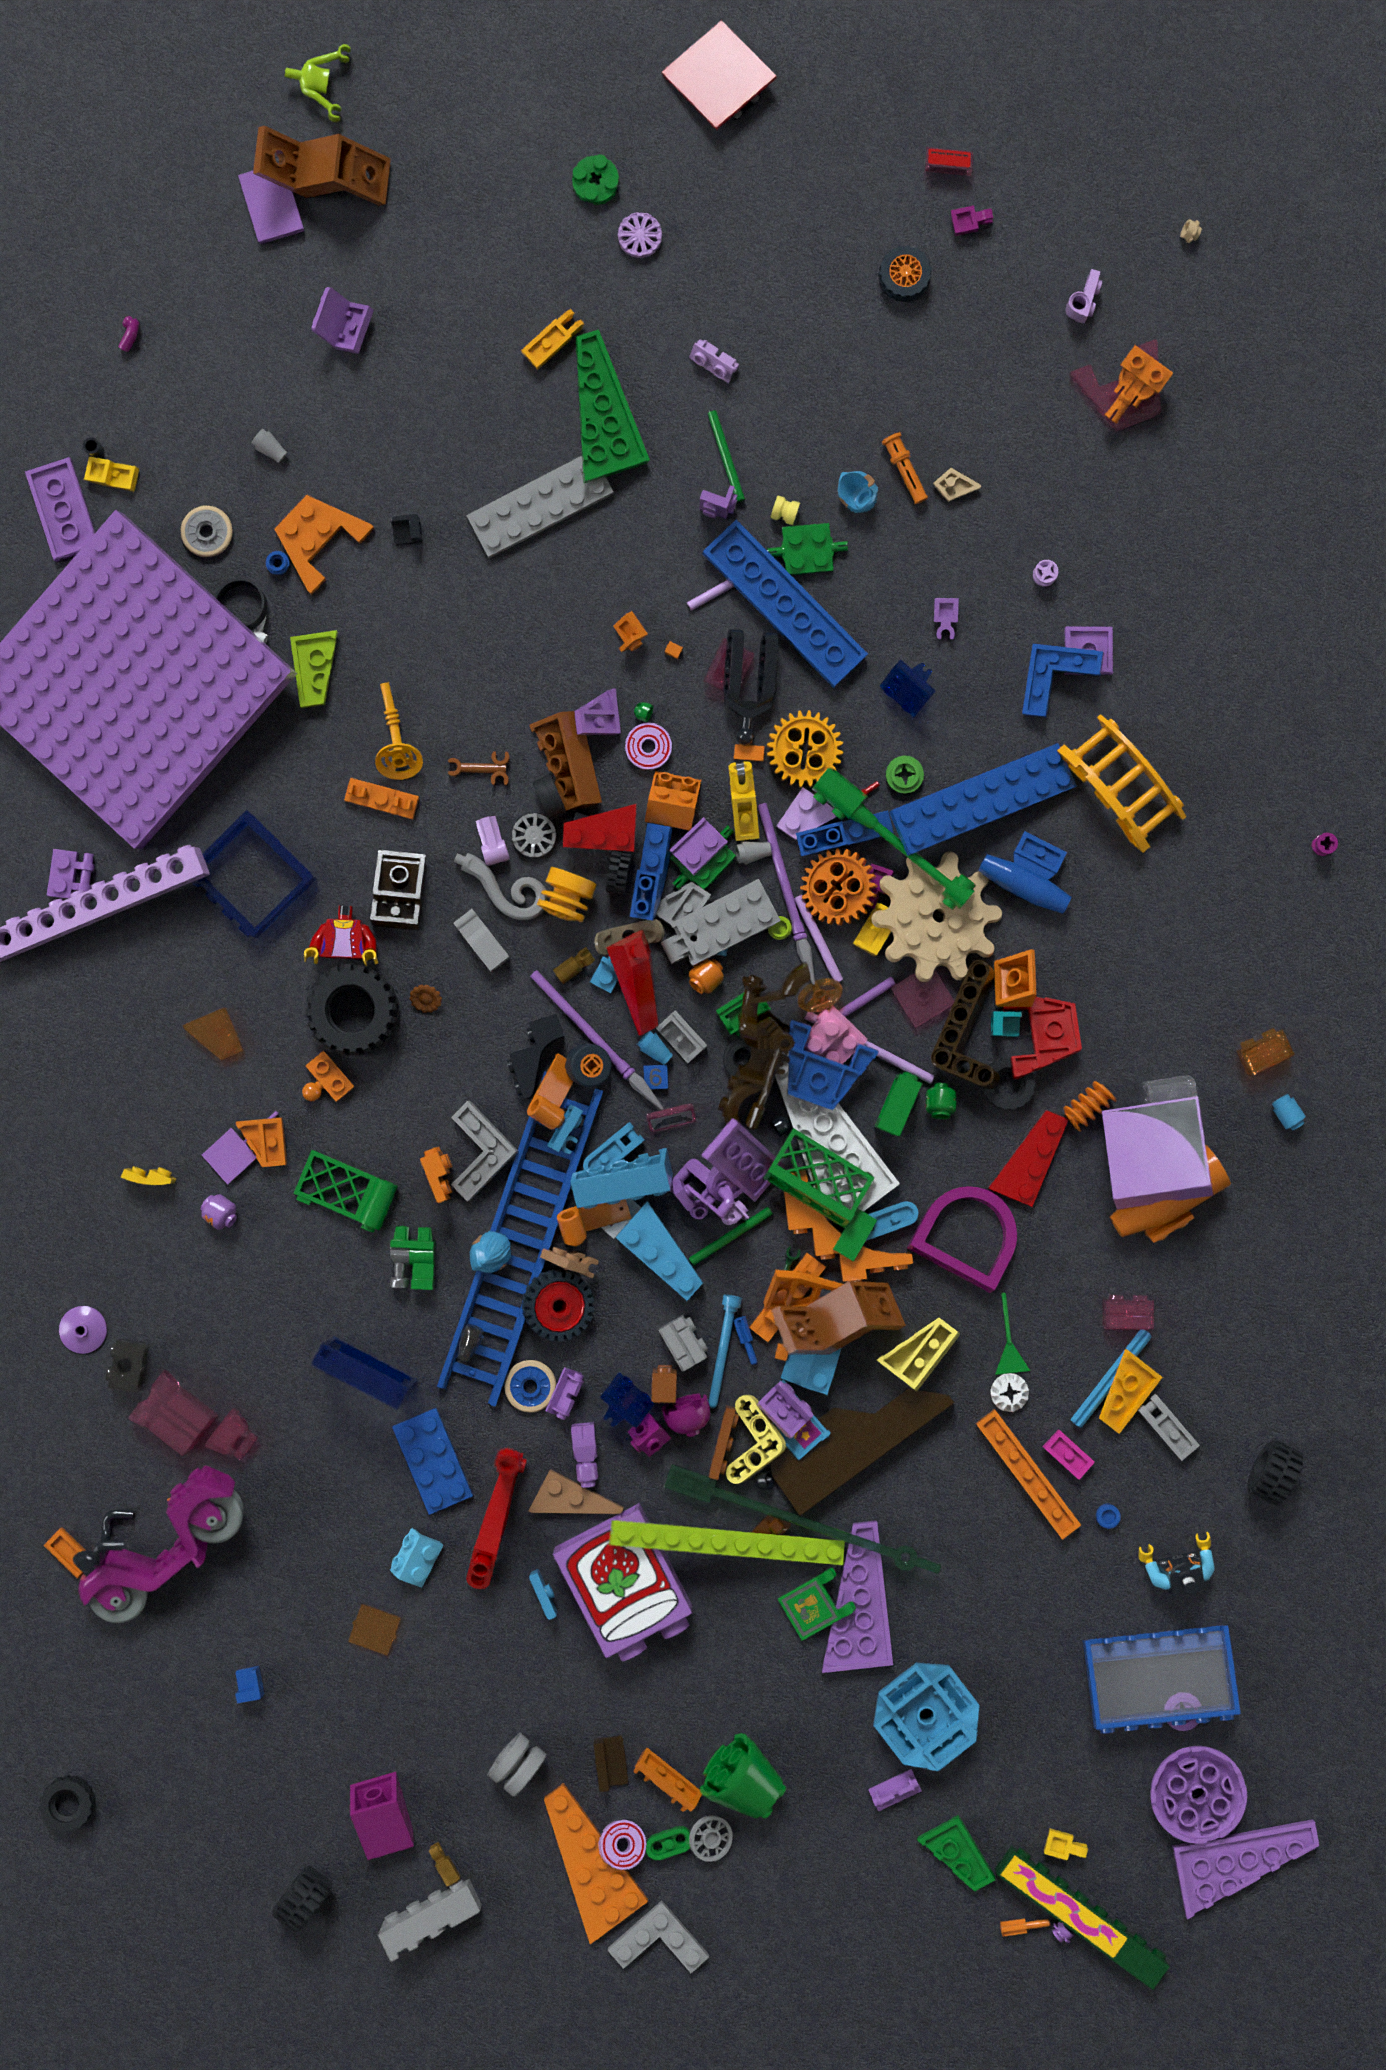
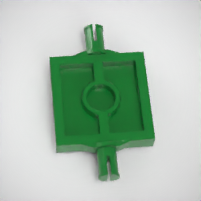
M829 523L782 527L783 542L781 547L767 548V551L773 557L782 556L785 570L790 575L833 571L832 558L834 552L848 551L847 541L833 542L830 536Z
M727 825L720 834L727 840L734 831ZM725 845L695 875L672 855L670 860L679 867L682 873L672 884L680 890L689 880L696 883L703 890H706L731 864L736 855Z

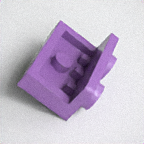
M730 485L726 498L703 490L700 497V510L708 517L716 518V516L726 519L728 513L733 514L737 503V495L734 494L735 487Z
M780 1381L756 1405L790 1439L814 1415L811 1412V1407L794 1395V1389L789 1384Z

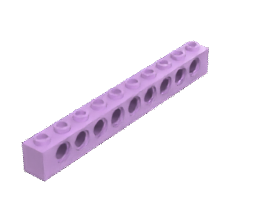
M191 845L183 846L177 849V854L159 856L156 858L157 862L153 864H140L134 867V872L116 874L113 876L114 880L110 882H97L91 885V890L73 892L70 894L71 898L67 900L57 899L48 903L49 907L43 910L35 908L28 911V916L20 919L18 916L7 920V925L0 927V962L210 875L200 848L191 847ZM181 861L183 863V871L178 874L175 866ZM159 870L162 878L156 883L154 873ZM136 879H138L140 882V888L138 891L135 892L132 888V884ZM114 888L119 893L115 901L111 898V892ZM95 897L97 906L92 910L89 902ZM71 906L76 911L73 918H70L68 915V910ZM50 915L54 918V924L51 927L47 925V918ZM29 924L33 928L30 936L26 934V927ZM7 933L11 935V942L8 945L4 941Z

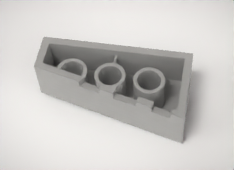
M460 1879L443 1892L437 1890L431 1893L428 1899L421 1903L415 1901L406 1907L407 1910L399 1914L395 1911L384 1918L385 1921H383L378 1937L390 1962L399 1958L397 1955L399 1951L405 1948L411 1951L418 1947V1944L424 1940V1937L427 1936L432 1939L445 1930L444 1926L447 1924L449 1927H454L480 1912L482 1904L470 1879L464 1882Z

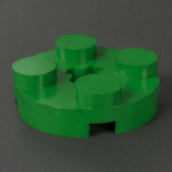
M599 154L586 157L573 169V189L582 201L601 205L614 197L619 185V175L615 165L606 159L605 156ZM591 176H600V184L590 183Z

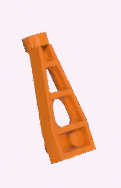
M775 1270L763 1301L764 1308L772 1310L778 1306L806 1307L822 1298L819 1297L822 1289L833 1291L843 1284L798 1271ZM804 1285L813 1288L809 1297L793 1298L797 1286Z

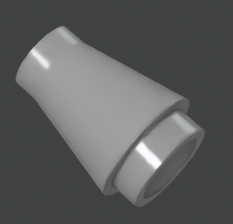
M260 430L251 442L255 446V450L274 459L278 463L287 454V451L283 449L270 431Z
M741 842V844L735 846L738 863H744L745 865L771 856L772 853L769 842Z

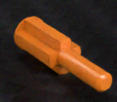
M1024 1918L1000 1922L1003 1937L1025 1934L1027 1929L1050 1926L1049 1919L1026 1922Z

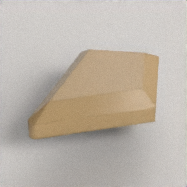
M950 468L933 483L948 502L981 488L980 484L953 468Z

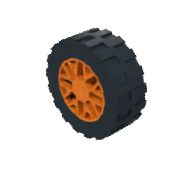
M910 245L897 246L896 249H891L884 256L879 270V283L882 286L883 292H886L888 297L896 299L895 301L909 302V300H916L918 296H922L929 285L932 271L930 261L925 256L926 254L923 251H919L916 247H910Z

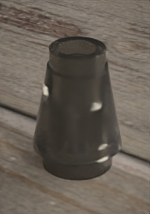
M466 1324L465 1328L461 1330L457 1354L459 1359L464 1361L471 1360V1357H473L484 1338V1330L473 1324Z

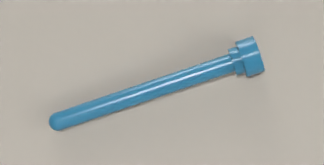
M723 1295L722 1305H724L723 1309L726 1311L708 1401L710 1408H716L718 1405L734 1314L738 1311V1308H741L742 1298L738 1296Z

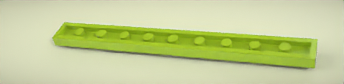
M611 1520L609 1545L843 1565L845 1541Z

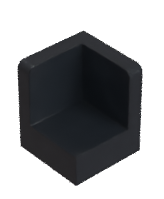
M418 514L390 517L395 545L423 542L421 522Z

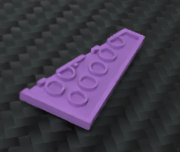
M877 1521L858 1522L852 1525L835 1606L838 1609L852 1601L856 1606V1610L852 1614L831 1624L822 1673L893 1665Z

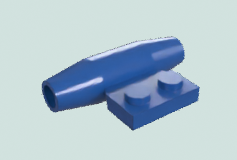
M1026 831L1022 834L1014 850L1013 862L986 854L978 871L999 887L1036 906L1063 914L1071 900L1070 895L1049 881L1058 872L1067 852Z

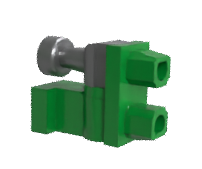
M396 1226L394 1238L390 1241V1257L394 1262L395 1277L390 1278V1287H409V1279L404 1277L407 1264L413 1265L411 1289L433 1290L435 1288L436 1240H433L432 1228L418 1227V1239H409L410 1227Z

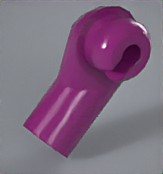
M127 316L123 320V327L127 328L118 345L120 349L126 352L130 351L136 340L140 326L139 321L131 316Z

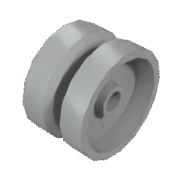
M518 1733L504 1747L487 1773V1776L495 1783L501 1782L510 1774L504 1783V1790L512 1797L516 1796L527 1784L546 1757V1753L537 1746L531 1748L524 1755L529 1747L530 1740L522 1733Z

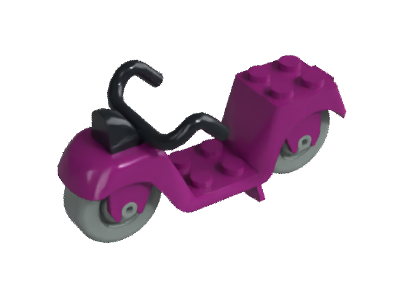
M204 1466L202 1469H195L189 1475V1480L183 1485L179 1483L171 1490L166 1514L179 1538L169 1551L165 1549L156 1559L123 1549L124 1541H110L112 1520H133L134 1510L115 1509L107 1512L102 1521L100 1542L92 1550L81 1551L73 1556L74 1564L83 1573L78 1587L83 1605L85 1606L89 1602L94 1613L105 1621L112 1623L128 1622L142 1612L149 1591L159 1588L191 1560L197 1568L204 1563L207 1543H220L230 1539L237 1533L242 1523L244 1514L243 1502L234 1490L235 1481L229 1475L209 1466Z

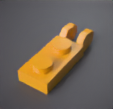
M571 309L551 322L521 350L522 354L537 370L572 339V336L577 334L584 326L580 319L568 330L563 327L574 315Z

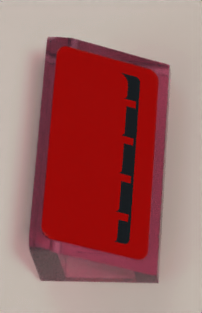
M926 147L924 171L971 176L973 151Z

